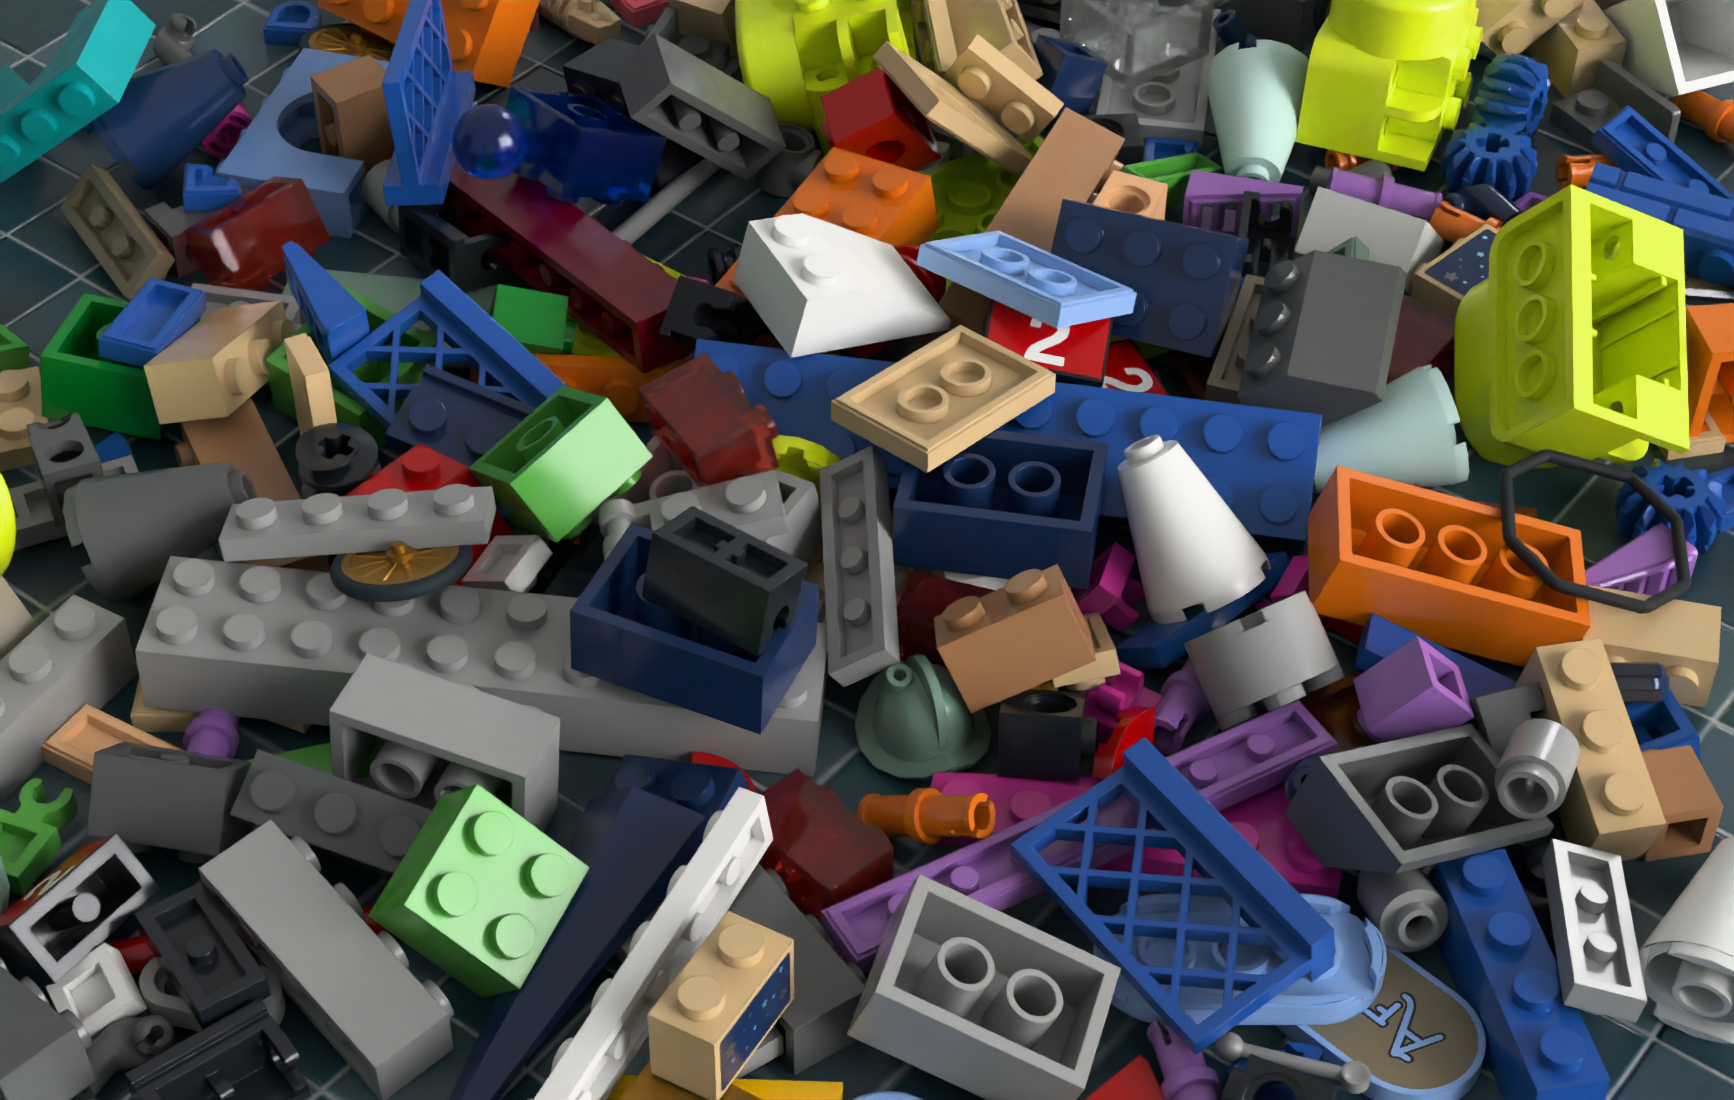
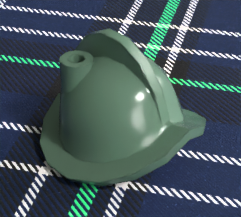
M921 654L908 656L905 661L900 660V663L891 665L874 677L859 701L854 725L859 748L873 766L901 780L928 781L933 778L934 772L952 773L969 769L988 752L992 736L985 711L981 709L971 714L949 670L941 665L930 664L925 655Z

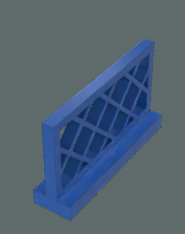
M410 0L382 82L395 147L382 186L386 207L443 204L476 92L473 71L454 72L441 0Z
M439 269L420 283L421 295L328 365L330 377L386 429L389 428L396 416L397 399H406L413 386L418 385L398 384L400 362L435 363V367L443 370V363L470 364L479 372L478 385L534 408L540 406L562 385L567 386ZM420 320L437 334L436 348L401 347V334ZM445 342L452 348H444ZM366 361L391 362L390 383H363L352 372ZM486 379H487L493 386H486ZM381 399H389L388 405L384 403ZM496 507L505 522L509 524L511 520L500 507Z
M1143 737L1122 752L1123 766L1011 843L1012 855L1113 965L1121 968L1120 973L1194 1054L1197 1055L1301 977L1305 976L1312 983L1334 966V928ZM1122 794L1139 811L1137 828L1097 825L1099 810ZM1087 819V823H1086V824H1080V823H1082L1084 820ZM1148 821L1155 827L1156 830L1147 829ZM1056 840L1084 842L1080 868L1049 866L1038 853ZM1094 843L1135 846L1132 872L1091 869ZM1145 847L1176 849L1185 859L1183 876L1142 873ZM1194 869H1195L1203 878L1193 877V871H1194ZM1068 885L1078 886L1077 895ZM1088 887L1129 890L1126 917L1095 915L1086 906ZM1139 891L1181 894L1178 921L1136 918ZM1191 895L1222 897L1232 907L1230 926L1188 922ZM1241 918H1242L1250 927H1240V920H1241ZM1113 934L1124 935L1123 944ZM1134 936L1176 939L1173 967L1141 965L1132 955ZM1186 940L1229 943L1226 972L1183 968ZM1238 944L1270 947L1284 961L1267 975L1235 973ZM1159 984L1171 985L1170 995ZM1181 986L1223 989L1222 1008L1197 1025L1179 1006ZM1233 990L1243 991L1233 999Z

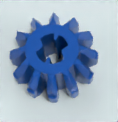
M1498 54L1492 60V63L1485 68L1484 78L1478 83L1479 90L1474 99L1473 123L1485 127L1490 126L1494 122L1497 127L1503 129L1511 126L1515 127L1516 135H1525L1530 138L1536 135L1540 120L1544 118L1545 105L1549 101L1547 94L1551 83L1548 77L1547 65L1536 62L1533 58L1518 54Z
M1494 122L1490 126L1485 127L1476 123H1470L1467 130H1454L1451 140L1447 143L1446 151L1442 154L1440 166L1442 170L1441 179L1447 182V193H1454L1459 189L1474 185L1489 184L1498 189L1510 201H1516L1526 195L1530 189L1532 179H1535L1538 165L1536 161L1537 151L1531 148L1530 137L1516 135L1515 127L1511 126L1503 129L1497 127Z
M1657 458L1654 459L1650 467L1634 466L1632 472L1638 475L1679 513L1684 523L1686 541L1697 549L1698 554H1706L1709 546L1716 539L1718 531L1722 530L1726 516L1724 511L1726 502L1723 501L1721 495L1722 484L1707 480L1706 469L1701 468L1692 471L1684 468L1682 459L1676 466L1667 465ZM1623 482L1622 488L1618 489L1614 506L1617 509L1615 517L1619 525L1618 535L1635 539L1661 523L1671 529L1670 523L1631 486Z

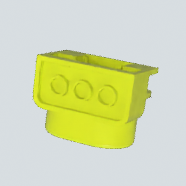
M735 0L736 44L743 83L770 99L778 123H791L803 127L810 133L815 132L820 149L824 151L825 155L832 148L827 142L821 123L827 119L820 97L880 67L875 61L874 55L886 41L919 62L918 44L909 0Z
M1332 0L1330 13L1315 37L1309 57L1295 142L1425 171L1445 130H1455L1461 108H1466L1470 97L1473 77L1471 76L1472 73L1467 71L1470 60L1476 59L1483 33V27L1476 26L1479 9L1476 8L1477 0Z
M1572 184L1511 219L1500 228L1490 248L1489 278L1472 287L1462 298L1456 312L1454 327L1455 405L1460 418V425L1466 438L1482 458L1510 466L1540 450L1550 449L1588 460L1600 457L1617 464L1628 465L1644 457L1648 451L1649 443L1680 454L1690 450L1683 229ZM1545 462L1535 468H1551L1561 465Z

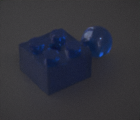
M511 86L505 107L495 104H483L466 111L454 126L451 145L454 157L461 168L476 178L497 180L515 173L523 178L541 182L547 186L545 191L547 195L562 202L576 204L579 202L580 197H586L605 205L618 207L622 205L623 200L647 202L667 138L630 118V115L597 95Z

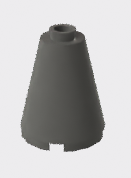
M223 461L85 478L65 491L63 513L71 546L74 547L84 543L92 562L81 567L84 575L102 598L111 604H116L135 598L162 579L170 556L195 558L218 543L231 505L241 504L244 501L257 498V493L250 476L245 470L237 471L231 463Z

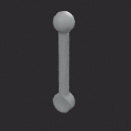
M1233 1032L1225 1033L1215 1042L1216 1054L1225 1061H1235L1240 1057L1249 1059L1250 1054L1296 1071L1340 1081L1341 1087L1351 1094L1365 1092L1370 1084L1371 1071L1365 1063L1352 1060L1346 1062L1343 1066L1244 1043L1241 1037Z

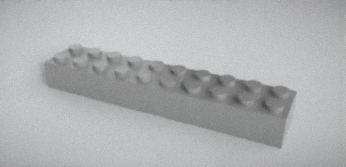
M170 556L135 649L144 707L198 713L208 708H219L237 717L330 726V708L365 655L370 653L393 662L406 663L417 670L456 683L471 685L482 692L521 705L534 706L545 713L560 717L559 750L619 757L629 754L692 762V751L705 752L726 758L743 770L814 777L828 676L827 629L825 623H817L816 645L761 735L571 669L570 609L578 599L574 597L449 585L439 591L414 599L397 602H368L357 600L341 593L333 585L330 572Z

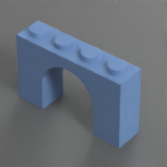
M303 48L293 64L284 70L281 81L269 98L267 97L262 101L260 110L247 129L245 128L241 131L238 142L230 154L218 164L215 175L227 180L231 177L239 185L253 190L256 195L260 224L350 239L370 206L364 201L361 193L362 183L366 176L364 161L314 153L297 148L303 143L319 137L310 76L361 57ZM375 59L385 70H387L389 61Z

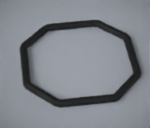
M1550 449L1540 450L1501 471L1499 475L1503 540L1506 546L1551 589L1559 593L1639 614L1650 613L1689 590L1691 578L1683 520L1679 513L1635 473ZM1545 462H1550L1627 483L1670 523L1677 583L1642 601L1560 579L1516 537L1512 479Z

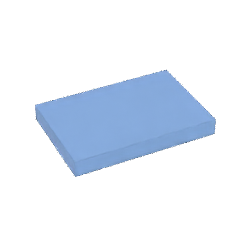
M999 230L925 242V244H920L916 265L1054 328L1133 313L1137 295L1133 289Z

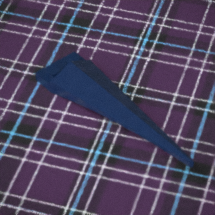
M629 754L624 755L603 795L589 800L566 849L590 867L522 987L518 990L498 994L449 1100L500 1099L565 1012L640 924L666 898L668 885L673 874L681 865H688L702 844L704 831L711 816L718 810H724L738 787L748 790L749 784L739 768Z

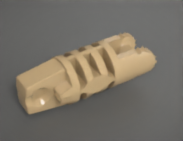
M540 0L536 13L547 18L548 21L556 24L571 36L598 45L608 38L617 39L621 36V18L600 0Z

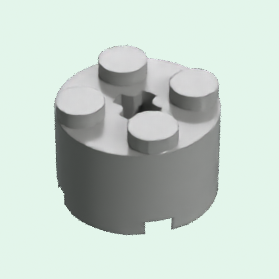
M1302 591L1184 643L1189 654L1188 658L1221 731L1258 715L1253 705L1255 702L1260 712L1265 710L1271 711L1306 696L1301 682H1304L1309 693L1345 677L1313 603L1310 602L1306 591Z

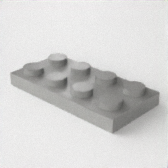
M1117 0L1106 59L1108 65L1103 75L1096 115L1136 113L1143 141H1145V137L1193 140L1199 142V148H1202L1209 102L1206 87L1207 70L1215 56L1218 33L1212 23L1215 17L1221 13V9Z

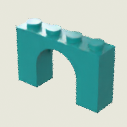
M95 0L79 11L55 56L30 84H27L7 64L0 68V184L119 103L156 27L131 0Z

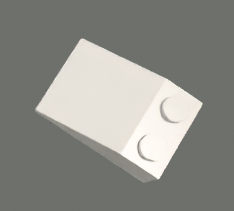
M803 213L748 221L733 280L790 358L949 329L950 318L892 245Z

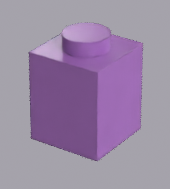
M1418 636L1353 679L1361 707L1357 711L1358 721L1369 738L1377 744L1458 727L1474 717L1459 666Z

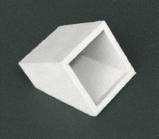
M1625 0L1602 10L1627 40L1622 68L1653 90L1675 97L1734 82V0Z

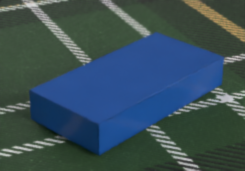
M152 277L149 278L98 338L99 357L144 368L143 366L192 328L206 310V292Z

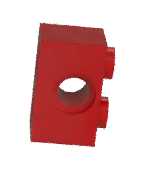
M880 67L820 97L827 119L821 123V126L831 148L834 146L912 171H917L941 159L930 121L923 116Z

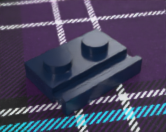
M426 364L423 369V377L417 386H413L385 433L386 447L404 454L418 443H421L469 468L536 408Z

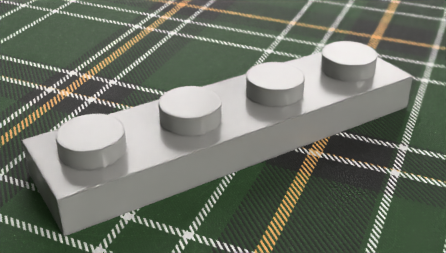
M873 445L819 471L828 674L843 687L880 672L891 665L900 663L887 458Z
M450 484L438 490L413 492L389 488L370 495L342 497L332 493H321L307 499L285 501L253 498L241 504L231 505L218 540L224 562L387 551L392 547L391 544L400 540L413 549L488 544L496 512V504L492 486L469 487L465 484Z

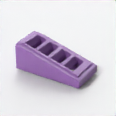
M1192 170L1185 193L1182 224L1238 236L1244 191L1260 192L1262 208L1259 215L1264 220L1274 221L1279 218L1271 216L1272 204H1281L1283 200H1287L1291 204L1293 217L1290 237L1297 238L1304 186ZM1226 205H1237L1236 211L1226 209Z
M1663 523L1655 525L1586 569V586L1592 585L1653 596L1677 583L1671 529ZM1686 541L1691 578L1698 557V551L1692 544Z

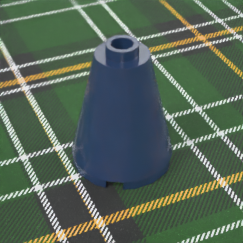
M212 49L132 77L119 103L91 123L117 164L119 165L126 160L129 161L138 170V173L130 178L143 189L151 190L160 185L246 97L243 85L249 81V78L240 62L232 53L223 56L218 50Z

